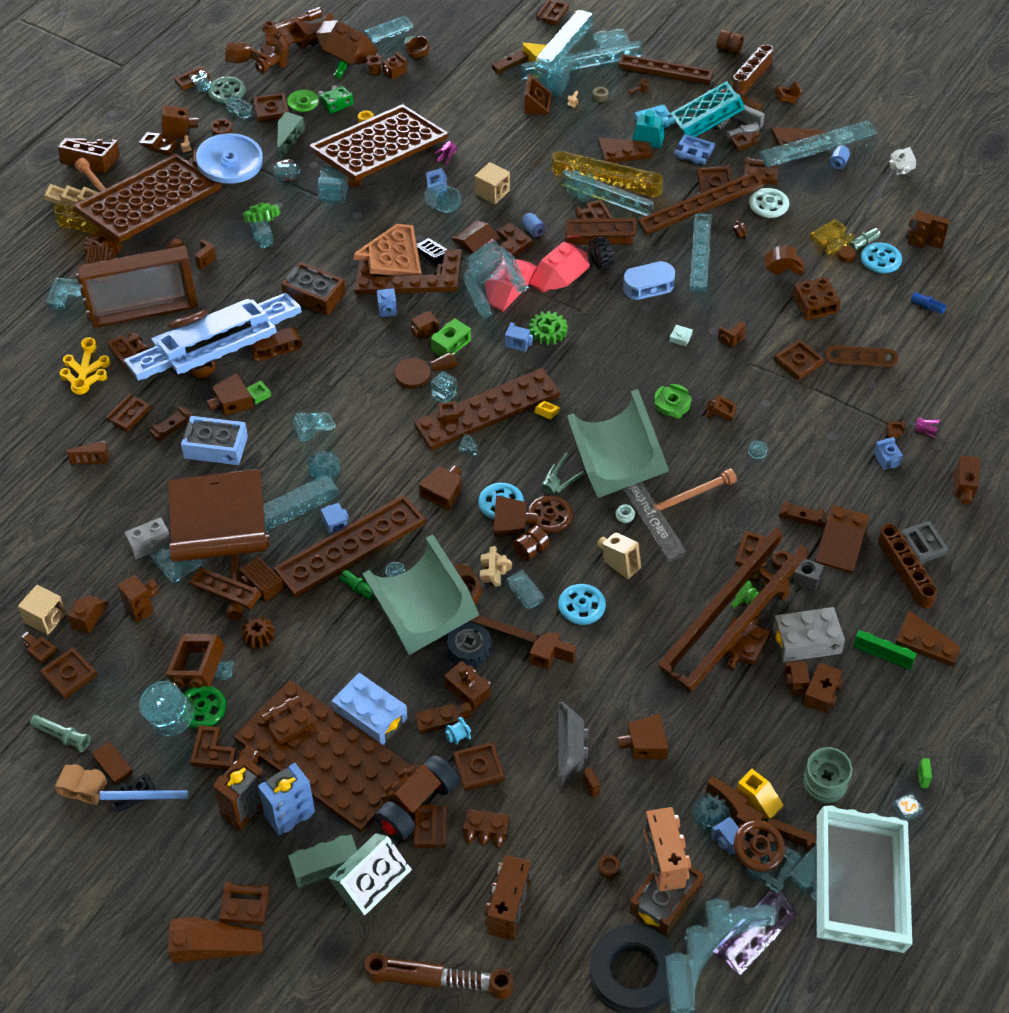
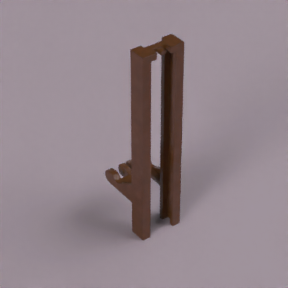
M776 526L658 663L659 669L672 677L690 693L695 690L776 593H778V598L782 601L787 599L790 593L788 578L808 556V548L801 544L775 576L762 567V564L784 539V536L781 535L782 530ZM751 578L758 582L763 578L762 586L764 589L688 678L685 676L679 677L678 673L673 672L674 667Z

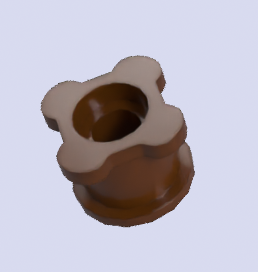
M368 55L366 57L369 74L378 75L382 72L381 55Z

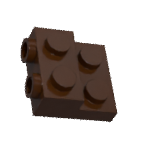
M917 210L915 216H911L908 224L911 229H908L905 239H908L907 244L923 249L925 245L942 249L950 220Z

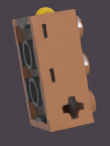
M673 807L646 811L644 835L659 892L685 888L686 879H689L688 869L691 868L690 857L685 855L683 849L686 848L684 835H680L678 830L680 828L679 816L674 814Z

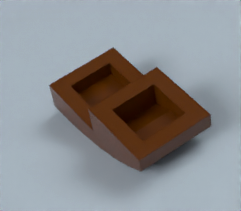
M147 132L139 142L141 146L165 155H171L178 146L176 140L163 139L160 133Z

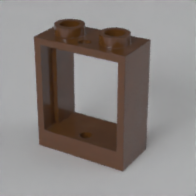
M182 634L166 676L174 686L179 688L183 686L195 688L210 687L226 646L218 635ZM190 653H205L199 671H184Z

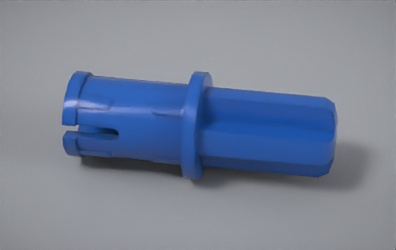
M914 292L911 302L923 306L926 310L930 309L940 314H943L946 310V304L934 300L931 296L926 297L917 292Z

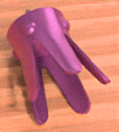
M448 141L442 148L434 152L437 154L443 151L438 157L437 162H440L448 155L445 162L447 165L452 154L457 150L456 145Z
M917 418L916 424H910L916 425L915 432H922L936 439L934 435L937 434L938 428L931 425H937L940 420Z

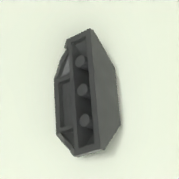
M559 702L558 786H563L584 767V760H588V747H584V741H588V728H584V720L564 702Z

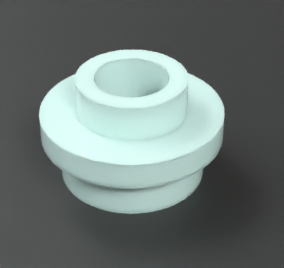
M621 505L616 510V518L620 522L628 523L635 517V512L630 505Z

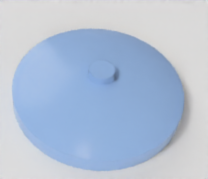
M226 133L215 135L205 140L197 150L196 162L200 172L213 181L239 183L252 178L260 171L263 163V154L260 146L251 138L240 134Z

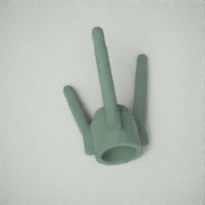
M565 453L557 467L555 464L551 467L541 484L542 490L547 494L552 495L554 492L559 494L562 489L584 475L585 472L581 471L560 485V479L556 475L566 461L568 453Z

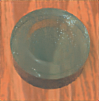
M755 440L749 445V455L756 459L764 458L767 455L768 446L763 441Z

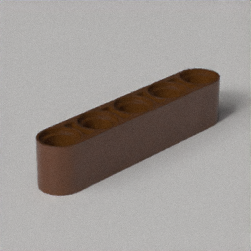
M761 45L733 76L732 88L736 94H745L772 64V46Z
M884 524L881 527L878 538L880 547L916 603L922 608H931L937 596V587L899 529L894 524Z

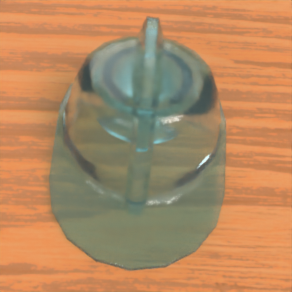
M441 182L433 183L427 187L424 194L427 204L441 212L452 213L460 209L462 196L457 189Z

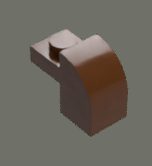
M779 246L764 255L765 268L777 276L787 268L798 276L805 273L804 261L800 256H797L796 248L792 246Z
M560 633L543 634L537 638L530 651L529 664L549 670L554 657L573 664L576 659L577 646L569 642L560 641Z

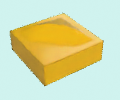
M543 401L536 406L534 413L552 419L559 413L560 408Z

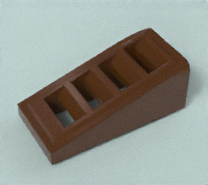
M106 441L67 449V455L70 464L108 463L109 450Z

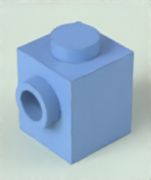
M394 288L377 290L379 317L397 316Z
M339 503L328 505L321 509L322 521L329 535L348 526V514L345 509L341 508Z

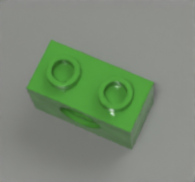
M454 318L451 322L445 324L439 332L433 334L431 337V350L440 356L447 352H454L456 354L471 341V328Z

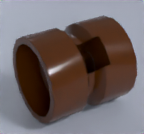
M722 29L717 39L716 48L723 51L728 49L729 53L738 55L743 46L744 35L732 34L731 31Z
M533 526L526 531L525 535H521L513 541L516 553L524 561H530L538 554L537 552H542L550 545L547 534L538 526Z

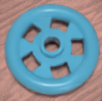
M876 242L867 245L862 250L861 261L867 269L885 274L891 273L900 267L902 256L894 246ZM868 257H873V261H869ZM890 259L895 260L894 263H891V262H889V261H890Z
M495 483L489 485L481 492L478 505L485 516L495 520V512L491 511L492 507L495 508L496 496L510 498L509 495L513 494L516 498L515 500L524 501L521 491L515 486L508 483ZM504 490V493L496 494V491ZM492 497V502H486V498Z
M576 584L562 592L559 597L558 607L562 616L569 622L587 625L596 622L602 617L606 608V601L603 594L597 588L587 584ZM573 593H576L578 595L574 599H571L569 597ZM584 593H590L592 594V597L589 598L588 596L584 595ZM592 603L598 604L597 610L591 609ZM572 605L574 610L569 612L566 606ZM579 613H588L586 617L579 616Z

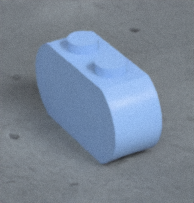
M663 261L630 268L624 274L623 291L626 296L634 300L670 293L674 287L675 270L669 263Z

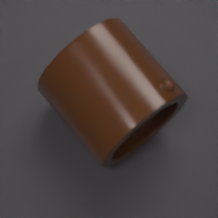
M227 119L215 120L211 124L212 137L219 134L233 133L231 122Z

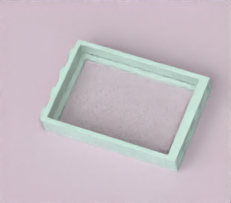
M835 806L822 807L817 814V938L902 953L912 945L908 821L900 820L896 817H882L875 813H860L852 809H838Z

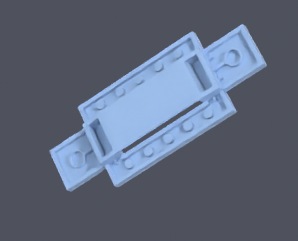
M287 293L257 304L254 300L246 299L207 315L196 322L151 338L155 347L126 358L124 361L137 380L147 379L150 375L163 372L170 367L178 374L185 373L189 369L202 366L213 359H219L223 355L235 352L246 345H252L258 340L269 338L277 333L275 324L284 319L295 317L296 314L302 312L301 307ZM245 322L252 326L186 354L185 347L193 346L199 341L210 339L218 333H224L230 328L243 325Z

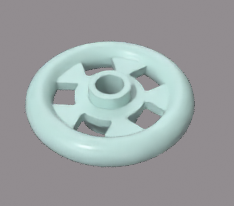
M763 188L751 195L749 205L753 212L761 217L776 218L787 212L789 199L783 192L777 189Z

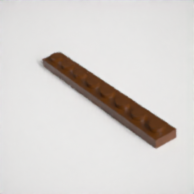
M752 172L639 218L638 224L644 234L648 235L763 188L764 183L756 172Z

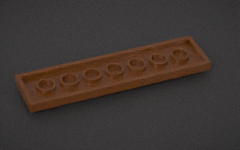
M541 368L456 403L459 419L440 421L439 411L415 420L414 426L432 451L534 408L543 401L548 402L560 397V391L545 370Z
M402 495L273 567L274 572L283 580V584L296 598L426 524V519L405 495Z

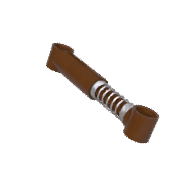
M372 953L365 960L366 976L373 983L388 981L441 988L442 985L447 986L448 984L451 987L456 985L458 988L463 986L464 989L469 987L470 990L472 987L476 990L481 988L482 991H489L497 999H506L513 991V977L506 969H497L490 974H483L482 972L477 974V972L471 973L470 971L467 973L464 970L459 972L458 969L452 971V969L444 968L442 964L387 958L381 953ZM376 965L382 967L378 971L372 970V968ZM499 981H503L507 983V985L504 987H499L496 985V983Z

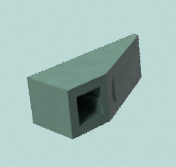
M285 112L278 121L277 147L279 159H282L288 153L290 147L296 143L297 138L304 132L303 117Z

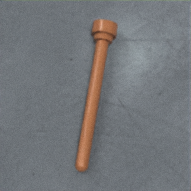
M85 158L78 159L75 163L77 170L85 173L100 192L105 190L106 188L90 170V163Z
M731 468L725 470L719 478L654 505L653 511L659 512L721 484L731 485L736 483V475Z

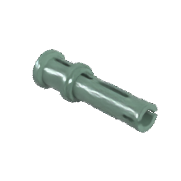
M38 714L33 715L30 720L31 727L61 739L64 745L74 746L79 752H84L90 744L91 736L89 734H81L73 727H63Z

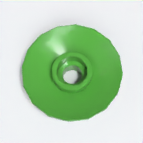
M298 90L289 95L287 104L294 111L307 112L317 107L319 97L313 91Z

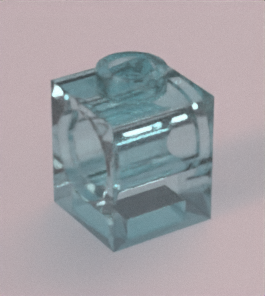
M442 371L431 381L432 396L442 403L449 402L457 394V379Z

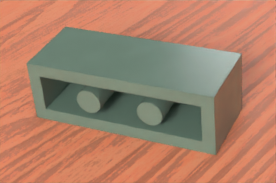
M352 834L339 836L333 841L321 842L312 848L300 849L288 855L297 887L299 888L329 878L357 851Z

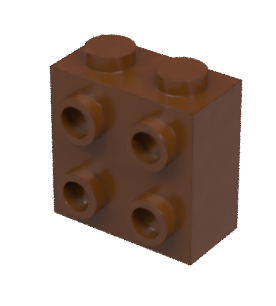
M827 276L794 284L792 297L805 320L839 312L841 300Z

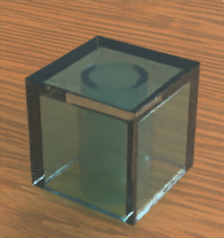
M547 58L539 71V82L549 89L553 95L561 96L570 81V63Z
M322 166L317 182L320 202L344 204L349 188L348 176L334 167Z

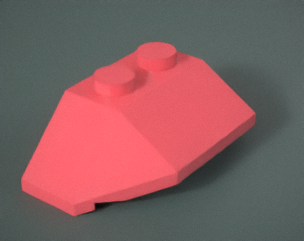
M562 242L540 261L530 280V285L541 292L567 287L590 267L587 252L573 244Z
M518 259L503 260L484 280L488 305L504 312L530 284V280L538 266Z

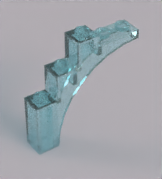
M713 899L706 902L705 918L707 927L703 928L697 925L686 928L685 942L687 955L672 953L670 956H666L665 959L670 1013L695 1012L697 981L713 953L726 941L742 932L756 927L775 925L777 916L776 906L759 905L755 908L737 906L730 909L729 900Z

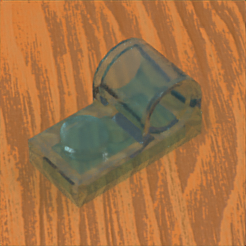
M329 412L296 413L292 423L298 438L303 442L311 440L317 431H333L336 426Z

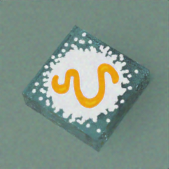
M913 793L893 801V806L904 821L914 818L924 811Z

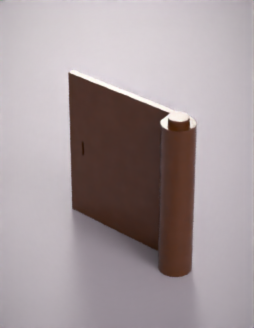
M260 469L168 480L172 542L170 543V556L172 563L267 551V547L270 546L269 535H266Z

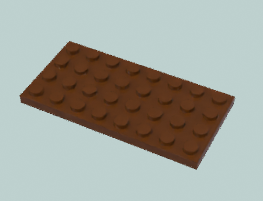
M402 104L309 145V151L350 179L357 181L448 139V132Z
M174 154L75 204L74 211L120 243L222 189V183L207 178L200 172L198 167L178 154Z
M291 680L234 735V740L244 748L249 746L260 753L258 758L278 773L296 763L310 782L312 797L360 833L375 819L376 812L385 804L380 799L385 793L383 789L389 783H395L399 779L397 775L404 768L412 766ZM299 696L302 703L295 707L300 709L306 706L315 719L316 725L279 745L268 727L274 723L273 720L265 723L261 716L267 713L268 709L282 705L286 699H293ZM288 710L279 716L282 719L291 713Z

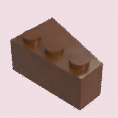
M65 138L58 146L61 164L75 167L78 159L85 158L90 163V170L98 173H106L120 157L118 140L102 142V139H97V142H87V139Z

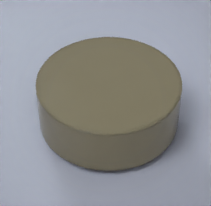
M597 87L593 90L592 97L595 101L603 102L608 99L609 92L604 87Z

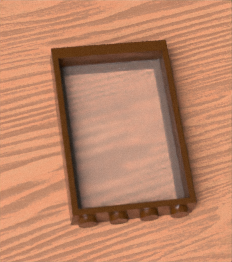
M186 245L78 266L79 273L76 274L78 285L82 284L80 292L81 296L86 298L83 299L85 309H89V311H86L88 322L92 321L94 328L198 308Z

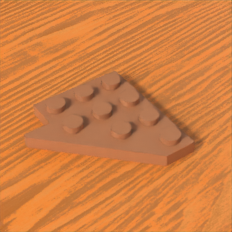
M394 225L355 252L353 257L354 260L368 261L371 274L391 276L422 274L413 225Z

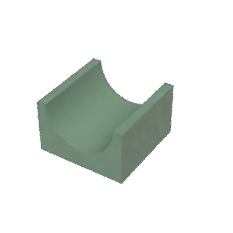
M638 389L631 391L632 397L628 407L612 419L593 423L580 420L574 413L567 416L586 472L598 498L669 471Z
M433 534L426 538L427 547L423 557L410 570L388 578L378 577L370 570L363 573L377 603L409 655L479 616L467 586Z

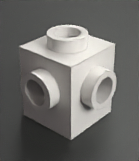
M908 147L903 150L898 149L892 153L889 164L891 170H895L897 175L906 174L916 168V159L911 148Z

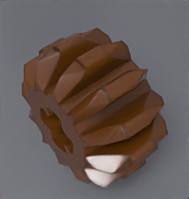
M255 616L253 620L246 619V624L241 627V639L246 647L251 646L253 650L256 647L262 650L264 645L270 646V641H274L275 627L270 619L265 620L263 616L259 619Z

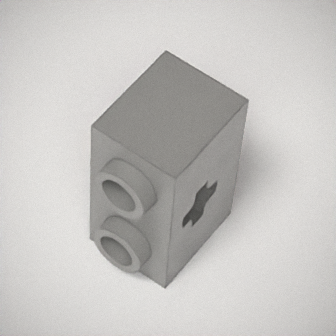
M161 517L125 532L128 546L135 560L170 546L171 543L168 529Z

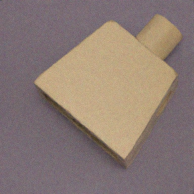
M614 533L608 539L605 537L599 539L597 546L603 549L604 561L625 578H631L641 569L638 542L618 533Z

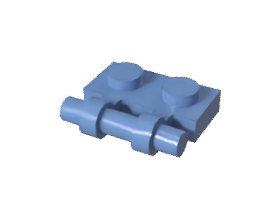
M684 134L678 144V149L680 150H675L674 156L679 157L680 160L692 161L696 165H705L707 159L702 157L709 158L714 150L715 143Z

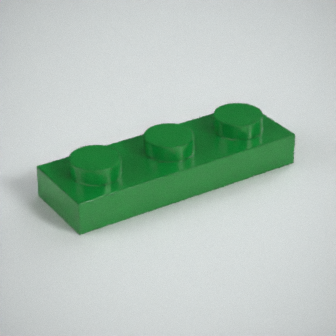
M858 630L853 647L908 670H911L917 654L908 648L900 647L888 640H883L861 630Z

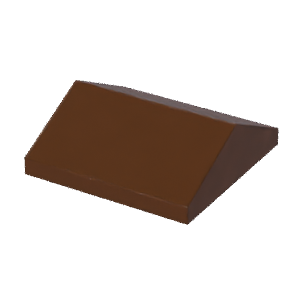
M475 221L453 236L452 240L476 257L498 242L500 237L488 223Z

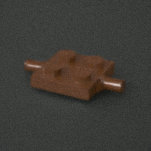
M760 615L755 617L724 654L730 658L726 664L728 670L733 671L737 662H745L755 666L771 636V631L758 626L762 619ZM733 618L726 632L736 622L737 618Z

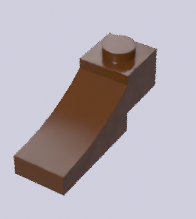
M711 776L707 782L706 793L714 797L730 812L739 828L749 821H763L764 814L748 805L749 797Z

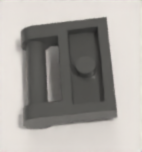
M930 521L900 531L922 565L927 561L948 554V547ZM911 536H915L925 553L921 554Z

